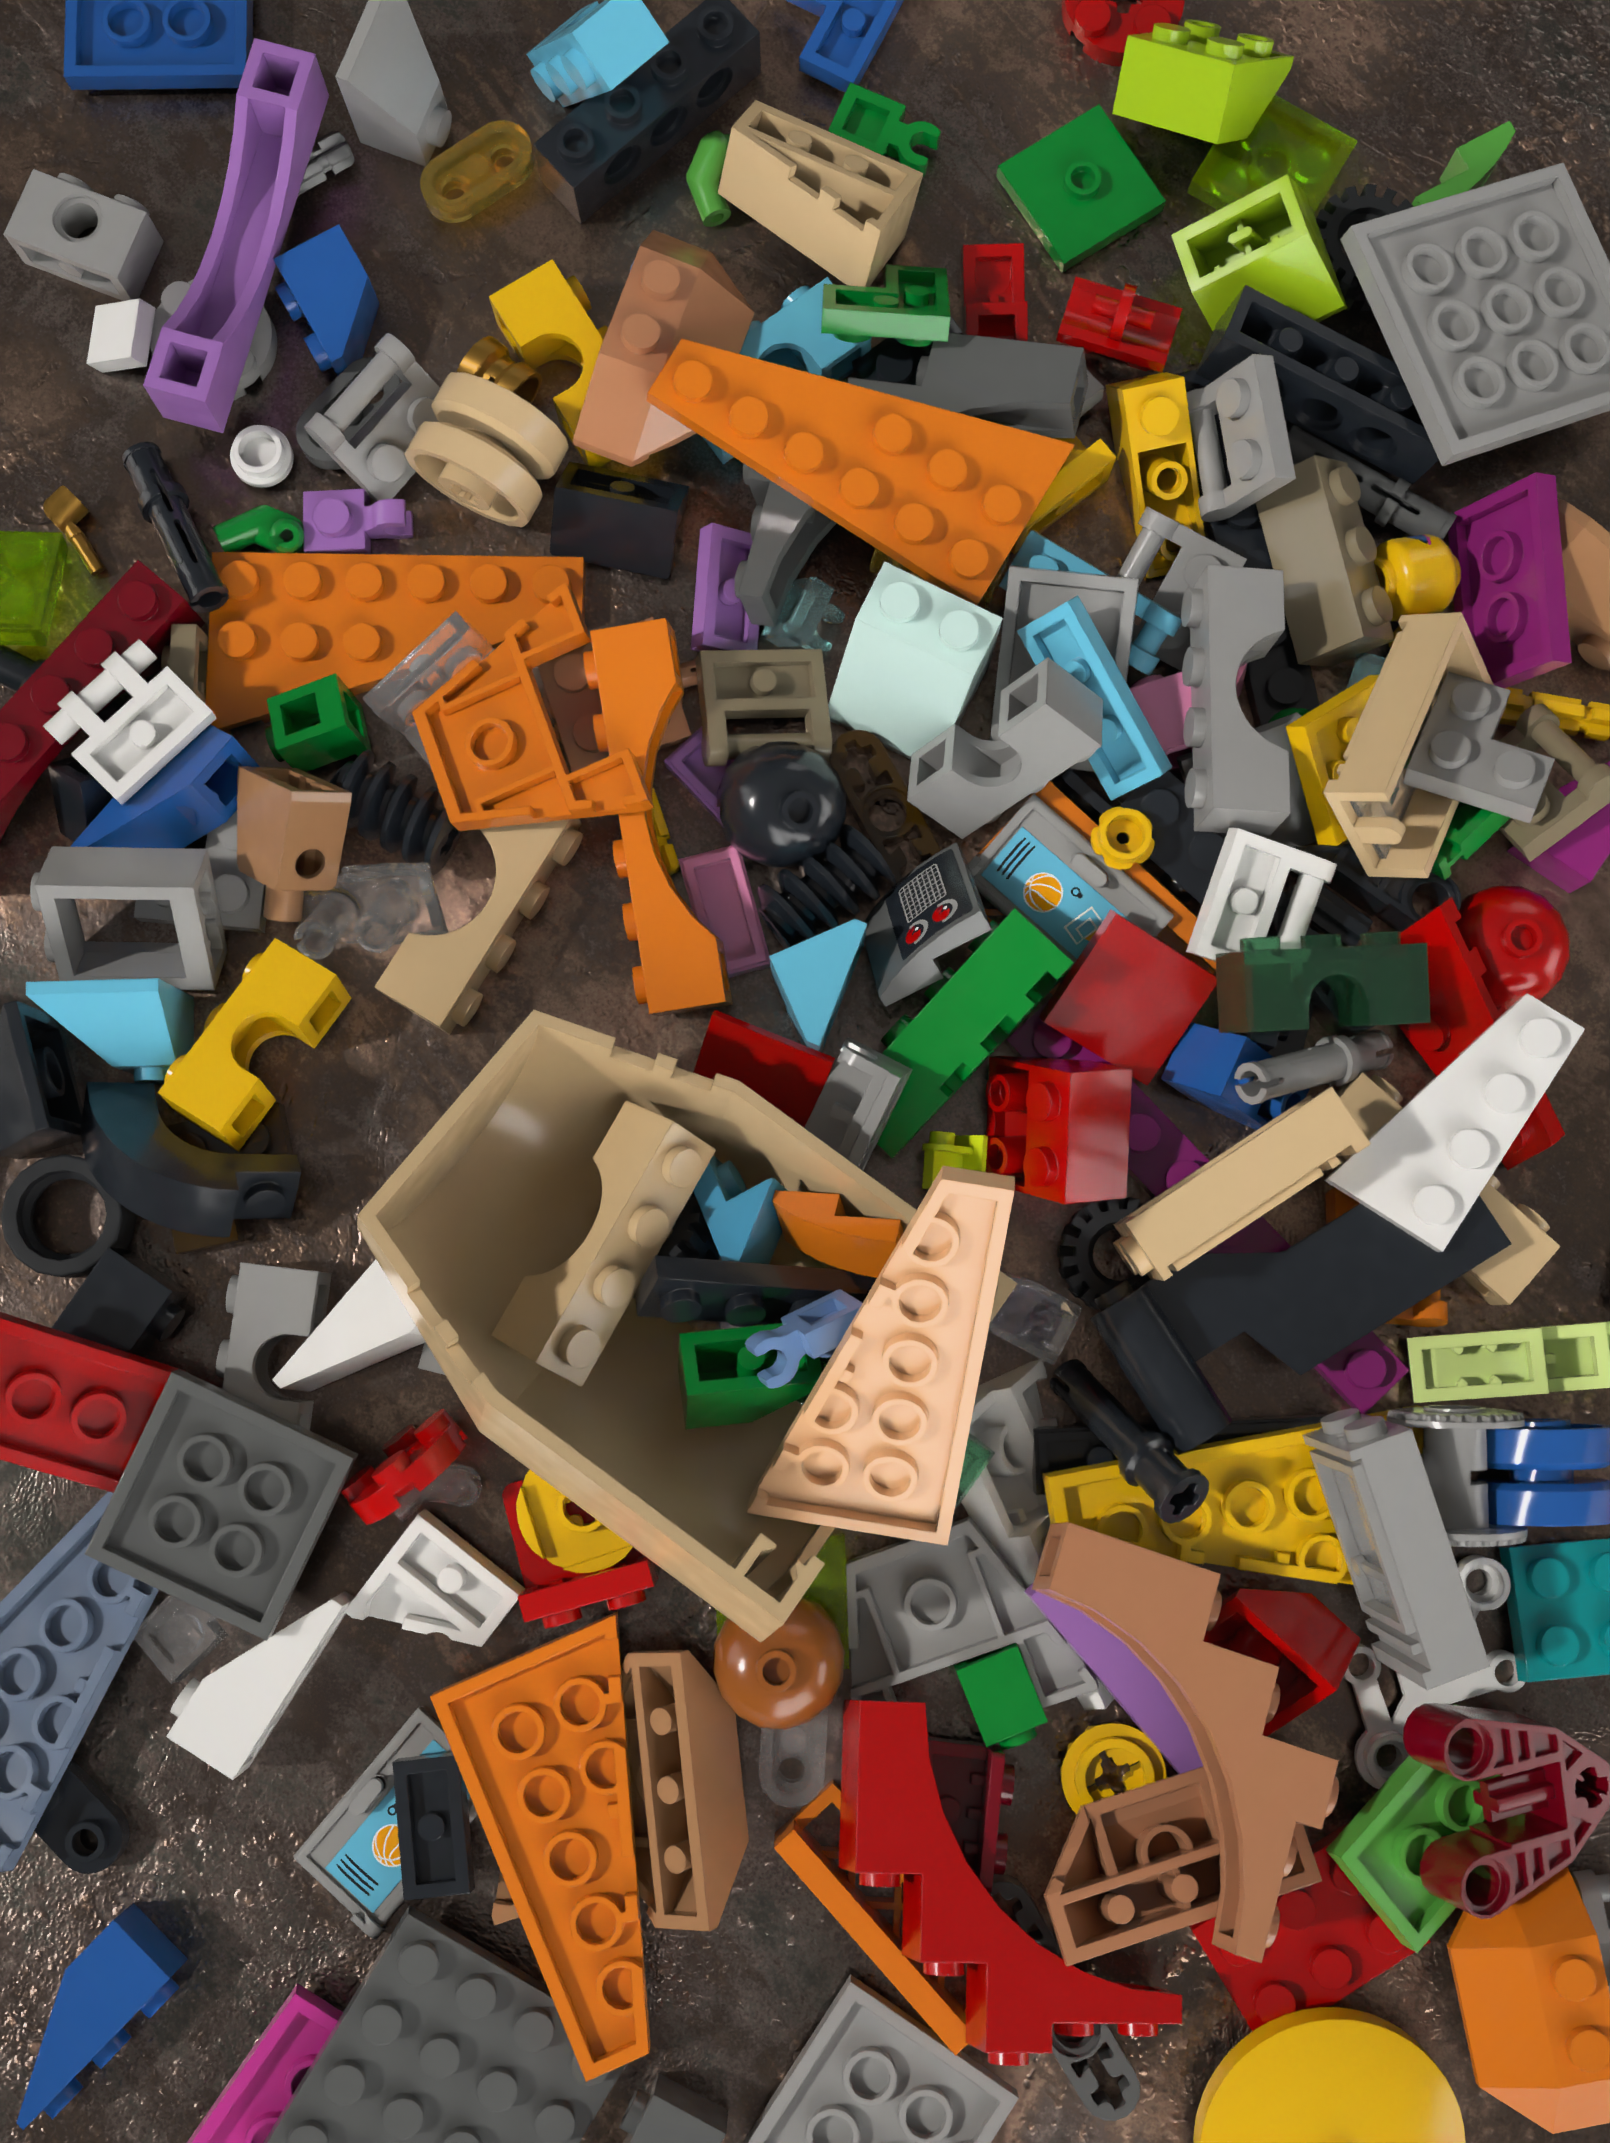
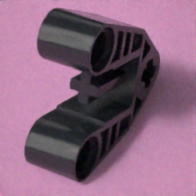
M1350 843L1339 844L1338 846L1311 845L1292 847L1337 864L1331 884H1324L1369 916H1376L1398 933H1401L1422 918L1415 911L1412 904L1414 892L1427 894L1433 900L1435 907H1438L1452 897L1458 910H1460L1461 893L1457 884L1450 877L1444 880L1430 872L1428 878L1369 877ZM1290 870L1289 874L1292 876L1288 885L1290 889L1281 893L1264 942L1269 958L1298 878V874ZM1324 886L1321 889L1310 924L1349 952L1353 951L1359 941L1364 938L1373 923L1371 919ZM1308 927L1295 964V968L1300 969L1295 987L1292 989L1301 1000L1313 1004L1312 1015L1325 1031L1331 1035L1337 1034V1036L1352 1037L1376 1026L1384 1018L1388 1009V997L1383 985L1375 977L1349 960L1351 956ZM1342 991H1350L1362 1000L1364 1015L1361 1021H1352L1341 1012L1339 996Z

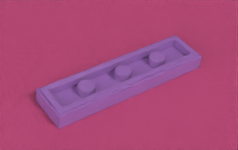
M1032 1583L1024 1591L1025 1594L1094 1673L1142 1732L1157 1747L1175 1771L1179 1774L1203 1766L1188 1726L1157 1678L1122 1641L1079 1610L1032 1590Z

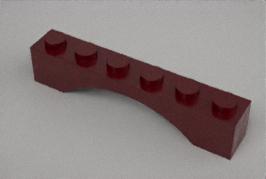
M139 560L133 564L0 709V842L21 802L48 767V764L82 730L80 728L61 745L43 727L46 722L61 710L57 703L70 691H73L76 695L80 693L105 670L101 666L102 662L113 652L121 655L138 639L157 657L140 674L143 679L150 677L162 670V650L165 645H170L171 624H197L200 628L205 624L182 596ZM123 689L96 715H98L101 711H103L108 705H110L115 699L123 695L126 691Z

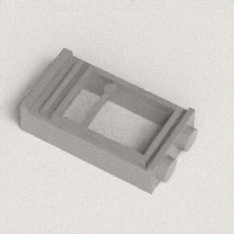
M1357 1408L1337 1411L1321 1418L1322 1428L1302 1436L1306 1445L1317 1448L1309 1452L1360 1607L1363 1612L1372 1616V1618L1365 1620L1367 1628L1377 1634L1380 1641L1371 1644L1376 1660L1426 1690L1490 1667L1413 1430L1385 1421L1383 1416L1360 1414Z

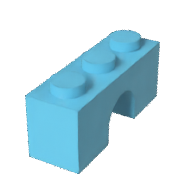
M604 0L600 4L595 1L580 9L526 55L535 66L531 69V75L539 89L550 101L555 102L558 99L564 108L611 91L667 45L669 41L642 0Z
M826 277L812 288L805 285L796 289L784 300L780 310L761 323L759 320L752 321L740 354L842 381L853 373L852 361L859 356L862 357L871 350L872 337L864 342L852 343L841 341L835 338L833 334L821 333L823 284H833ZM703 438L722 464L733 458L732 455Z

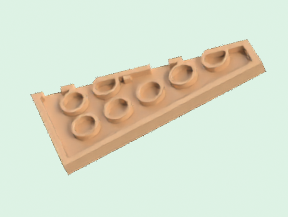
M942 1166L750 1495L746 1513L948 1546L1014 1197L1015 1177Z

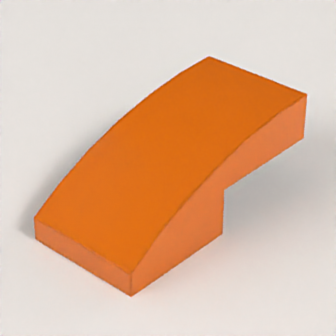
M775 1190L772 1202L785 1241L818 1261L859 1275L877 1278L904 1233L900 1219L846 1216L840 1194Z

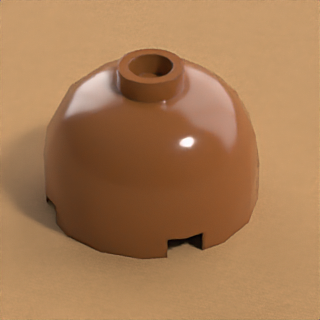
M803 1596L785 1623L762 1642H759L730 1619L726 1618L714 1643L713 1673L720 1695L739 1717L760 1728L786 1730L812 1721L832 1703L843 1680L845 1651L837 1624L820 1604Z

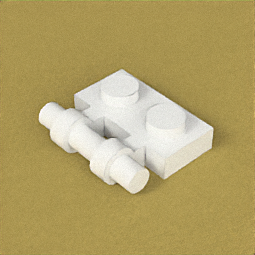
M140 639L121 655L113 652L101 663L105 670L77 695L70 691L57 703L61 710L43 725L61 745L80 728L90 736L71 755L121 805L128 801L217 719L213 711L168 666L149 683L140 676L157 659L154 653ZM124 689L132 698L104 723L96 714Z

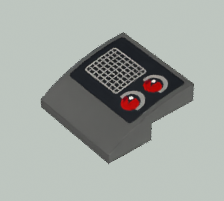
M957 842L936 853L899 880L897 885H894L881 898L864 921V923H867L864 942L879 997L885 1007L944 978L937 957L992 930L969 864Z

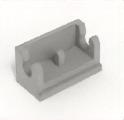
M848 1037L840 1049L841 1052L805 1125V1129L864 1171L913 1069Z

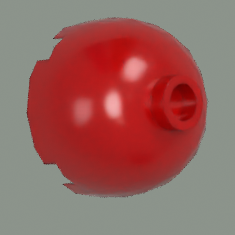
M1492 886L1470 894L1461 901L1459 912L1462 918L1456 921V924L1467 947L1476 946L1487 971L1481 977L1495 1006L1504 1005L1507 1011L1519 998L1527 993L1540 1001L1561 980L1570 959V934L1561 913L1543 895L1522 886Z

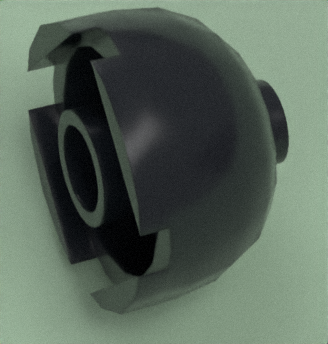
M791 741L767 742L761 746H753L744 750L727 767L717 791V807H720V819L724 828H721L726 840L743 857L770 868L800 867L809 857H813L815 860L822 857L827 844L831 841L833 843L837 841L846 819V792L838 772L815 750Z

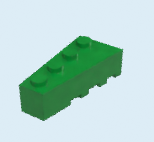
M1015 908L1000 924L992 920L990 922L992 930L976 937L970 943L968 949L973 954L957 972L948 967L942 973L944 978L932 983L924 993L930 1001L914 1019L905 1013L880 1040L887 1047L882 1053L883 1055L913 1069L877 1142V1145L893 1159L1062 980L1073 964L1070 958Z

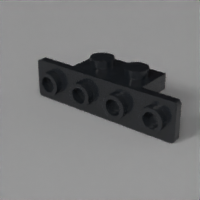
M1069 768L1061 778L1071 787L1066 796L1088 817L1094 819L1099 813L1102 815L1105 811L1114 807L1130 808L1146 815L1152 824V838L1155 842L1153 852L1149 858L1165 871L1160 876V881L1183 902L1188 903L1194 897L1201 905L1203 904L1227 833L1194 831V808L1186 806L1185 781L1172 769H1169L1163 775L1137 787L1121 804L1116 799L1111 801L1105 789L1084 770ZM1125 833L1117 835V841L1120 844L1128 843L1129 838Z

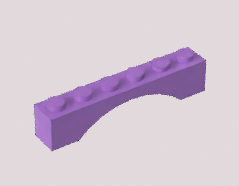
M254 38L236 94L229 164L212 235L201 265L187 294L175 313L161 328L143 384L163 418L220 433L224 432L276 267L274 258L280 254L329 98V93L316 54Z

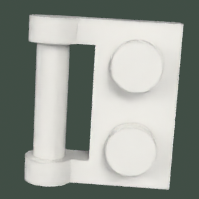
M1228 828L1186 952L1244 971L1262 979L1266 978L1284 985L1291 984V988H1294L1300 969L1295 968L1299 952L1323 884H1331L1337 864L1240 828ZM1290 870L1298 874V878L1271 956L1267 958L1260 954Z

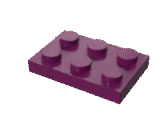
M1535 472L1454 512L1457 517L1448 530L1449 548L1458 559L1461 568L1460 583L1453 597L1454 612H1462L1493 685L1501 688L1510 687L1572 663L1556 476Z

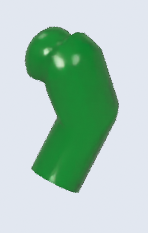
M268 505L257 506L212 527L224 552H236L252 544H257L277 553H297L304 546L303 523L295 516Z

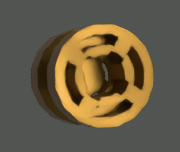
M486 336L475 343L466 353L457 369V372H466L487 379L510 390L530 404L536 398L542 382L540 373L525 362L516 363L509 357L508 348L493 336Z

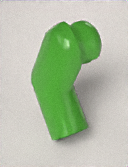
M719 130L709 132L699 140L686 173L688 187L703 225L706 227L720 225L731 216L727 200L718 194L719 181L722 175L730 134H723Z

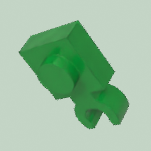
M851 82L828 129V132L878 154L897 159L899 163L922 172L923 177H925L927 172L928 158L916 154L911 148L916 145H925L937 150L941 131L929 122L917 121L909 125L903 123L906 105Z

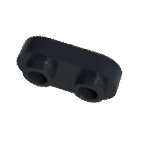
M71 1759L53 1793L51 1802L48 1803L34 1831L69 1868L84 1874L97 1873L114 1863L126 1850L130 1838L129 1823L122 1810ZM82 1829H89L96 1834L98 1838L96 1850L86 1849L80 1841Z

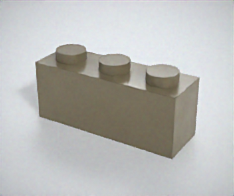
M1314 455L1294 465L1296 479L1257 501L1256 506L1273 570H1283L1284 612L1298 664L1332 667L1394 641L1395 638L1390 623L1393 617V608L1388 594L1379 583L1374 564L1377 556L1376 544L1371 533L1363 524L1358 505L1361 490L1356 475L1348 467L1347 462Z

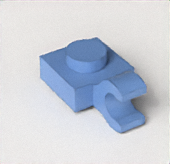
M838 1289L781 1317L782 1326L773 1330H762L750 1336L746 1340L745 1345L747 1350L756 1357L770 1350H777L775 1363L770 1368L757 1373L759 1381L768 1388H778L787 1384L795 1376L799 1361L805 1354L813 1359L817 1357H831L861 1307L862 1302L843 1290Z

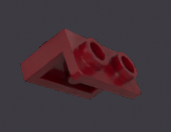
M928 1737L929 1758L943 1812L966 1862L986 1890L992 1892L993 1875H1004L1006 1869L1008 1836L1007 1833L998 1832L1000 1805L1011 1806L1015 1780L1014 1765L1005 1763V1753L999 1745L993 1744L986 1747L985 1743Z

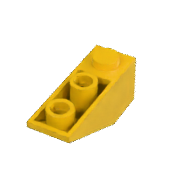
M1162 372L1105 385L1114 448L1136 536L1138 537L1143 527L1138 522L1148 506L1205 537L1203 520H1201L1198 505L1200 495L1184 376ZM1165 538L1146 573V577L1154 578L1167 575L1181 546Z

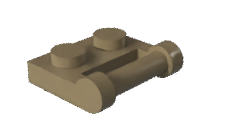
M822 649L699 651L695 664L702 723L701 750L703 763L706 767L726 766L727 760H735L744 750L776 741L796 742L819 752L830 762L832 734ZM804 717L805 733L727 734L726 719Z
M1544 704L1533 705L1526 709L1517 720L1516 728L1500 739L1499 742L1532 752L1542 747L1578 782L1575 790L1564 796L1547 780L1531 823L1510 818L1499 828L1502 834L1529 862L1610 803V766L1603 763L1597 764L1559 728V718Z

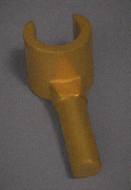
M62 485L45 500L43 505L44 513L65 534L68 541L73 544L91 576L98 575L105 570V567L85 534L76 526L90 511L67 487Z

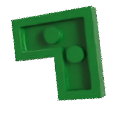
M886 264L884 288L823 284L821 333L833 334L835 338L841 341L852 343L864 342L869 340L870 337L896 338L899 343L913 347L927 346L933 341L948 342L950 304L947 268Z

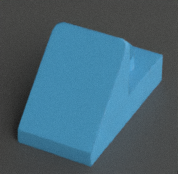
M713 1155L693 1191L721 1260L769 1264L782 1234L772 1202L775 1190H788L775 1178L767 1179L747 1190L735 1165L730 1160L722 1163Z

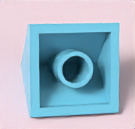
M853 919L769 956L771 977L802 1045L819 1052L823 1051L864 947L867 923Z

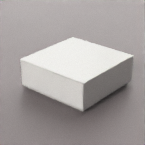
M140 298L97 305L95 307L86 364L102 373L146 367L156 308Z

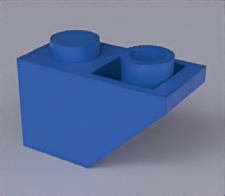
M339 224L274 258L284 279V282L274 287L293 322L303 316L306 319L313 333L303 339L320 371L323 373L333 368L337 377L352 362L363 358L380 304L364 267Z
M1192 1022L1177 1042L1161 1077L1163 1081L1192 1101L1255 1130L1306 1098L1310 1088L1289 1093L1265 1100L1260 1104L1251 1105L1245 1103L1236 1092L1235 1085L1251 1082L1254 1080V1076L1241 1080L1234 1079L1237 1068L1243 1063L1257 1062L1272 1058L1273 1056L1248 1037Z

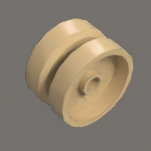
M451 372L445 378L431 404L438 422L424 421L419 426L404 453L409 465L424 480L460 505L493 521L508 526L524 527L529 523L543 497L536 479H549L555 475L569 449L567 438L546 415L510 390L466 372Z

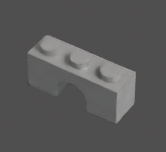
M1047 657L1001 690L998 738L1001 740L988 741L976 738L957 724H954L911 755L907 801L961 839L965 838L984 824H990L997 820L1005 810L1029 794L1041 791L1050 780L1077 762L1080 763L1089 759L1102 746L1103 699Z
M240 1263L239 1275H232L226 1292V1311L233 1314L230 1339H224L221 1342L216 1361L217 1377L224 1378L223 1390L310 1431L314 1400L292 1398L279 1392L270 1380L268 1360L273 1348L281 1340L291 1335L309 1337L326 1318L332 1273Z

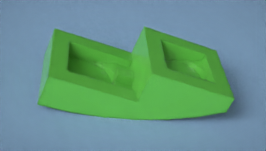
M1508 121L1456 148L1439 179L1441 184L1416 196L1412 202L1413 207L1482 187L1490 177L1516 132L1512 123Z

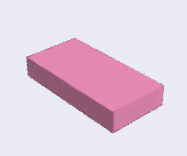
M731 845L678 859L692 911L710 931L723 941L729 978L770 967L769 952L743 856Z

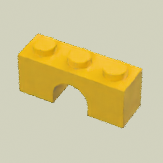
M552 259L489 296V300L497 325L521 362H525L533 369H536L549 361L567 360L575 363L583 370L580 378L572 387L553 397L559 423L573 443V437L598 353L608 327L606 325L599 329L595 327L586 313L592 309V306L582 285L574 275L565 279ZM574 446L586 465L600 468L612 461V459Z
M274 938L264 952L258 953L249 961L243 972L242 982L227 1002L219 1004L209 1014L205 1021L202 1035L189 1052L181 1055L171 1064L166 1072L164 1085L158 1091V1094L177 1114L239 1152L276 1102L275 1097L262 1081L249 1073V1063L255 1049L267 1039L280 1035L295 1037L315 1049L350 1002L351 996L335 973Z

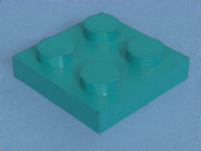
M1610 1537L1499 1547L1501 1564L1507 1570L1511 1582L1510 1593L1506 1600L1518 1681L1538 1682L1610 1675Z

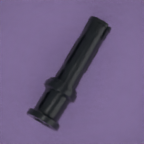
M1068 1360L1055 1370L1054 1373L1066 1385L1064 1386L1057 1378H1051V1390L1118 1458V1467L1123 1479L1129 1485L1140 1486L1154 1501V1511L1164 1522L1170 1524L1180 1522L1200 1507L1209 1491V1481L1199 1470L1188 1469L1174 1455V1446L1164 1434L1145 1430L1127 1409L1093 1376L1081 1360Z

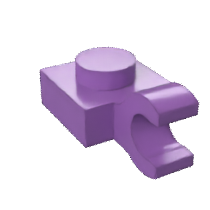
M365 489L303 492L304 552L371 554V539L412 538L413 513L412 511H406L404 499H383L370 505V496Z

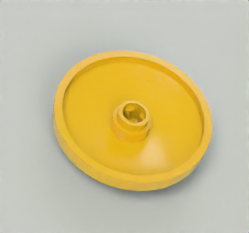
M1318 2007L1285 2014L1258 2027L1238 2042L1217 2066L1206 2085L1196 2113L1193 2143H1466L1464 2123L1455 2094L1446 2077L1427 2051L1413 2037L1391 2022L1367 2012L1340 2007Z

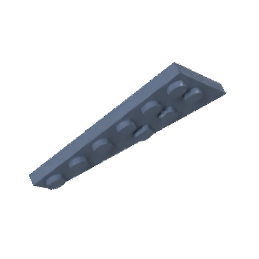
M109 1491L0 1602V1872L15 1869L159 1591L142 1581L85 1555L88 1545L113 1495Z

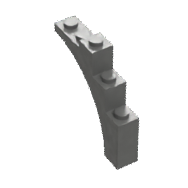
M949 333L948 342L933 341L930 356L921 357L917 368L916 385L850 377L847 383L1050 438H1075L1088 388V376L1083 347ZM743 463V480L746 485H749L757 506L754 509L751 520V539L753 543L748 560H742L738 565L735 575V595L741 600L751 624L775 627L792 583L816 545L837 523Z

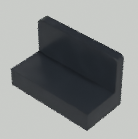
M569 461L555 485L550 553L557 557H584L586 563L666 579L670 576L673 568L677 529L687 509L689 486Z

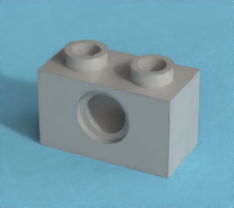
M35 169L30 174L3 234L25 264L122 301L138 299L164 243L149 217V211L136 200L121 194H116L111 199L94 192L85 182L72 175L59 173L56 178ZM96 227L89 236L78 238L84 230Z

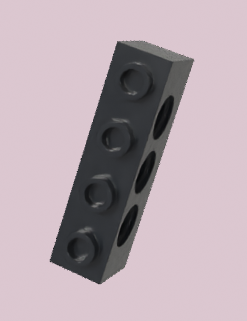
M730 0L703 1L664 34L669 41L667 45L614 89L586 99L533 144L541 182L580 224L598 211L761 73L760 32Z
M1247 285L1243 287L1216 323L1196 371L1197 375L1213 382L1252 354L1272 355L1285 420L1398 478L1401 477L1412 485L1439 460L1395 362Z

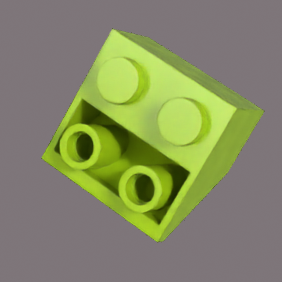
M1188 19L1185 20L1184 27L1169 23H1154L1153 32L1127 36L1112 114L1214 144L1247 139L1290 72L1294 56L1273 51L1274 40L1268 37L1247 33L1238 34L1237 40L1220 37L1221 26L1207 21Z
M1288 174L1171 235L1191 292L1212 331L1245 285L1316 322H1320L1347 309L1307 194Z

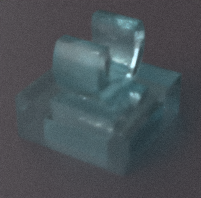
M817 577L794 580L776 626H765L761 636L779 648L802 646L804 649H822V652L830 651L832 644L819 636L817 627L821 619L829 624L843 623L845 618L843 611L836 605L828 604L835 589Z

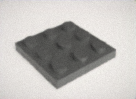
M177 1369L171 1372L88 1545L85 1555L267 1641L274 1633L358 1457V1453L181 1369Z

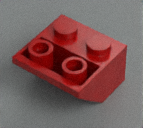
M989 1056V1080L986 1085V1098L988 1102L986 1172L1015 1177V1191L1065 1205L1126 1198L1132 1069L1090 1060Z

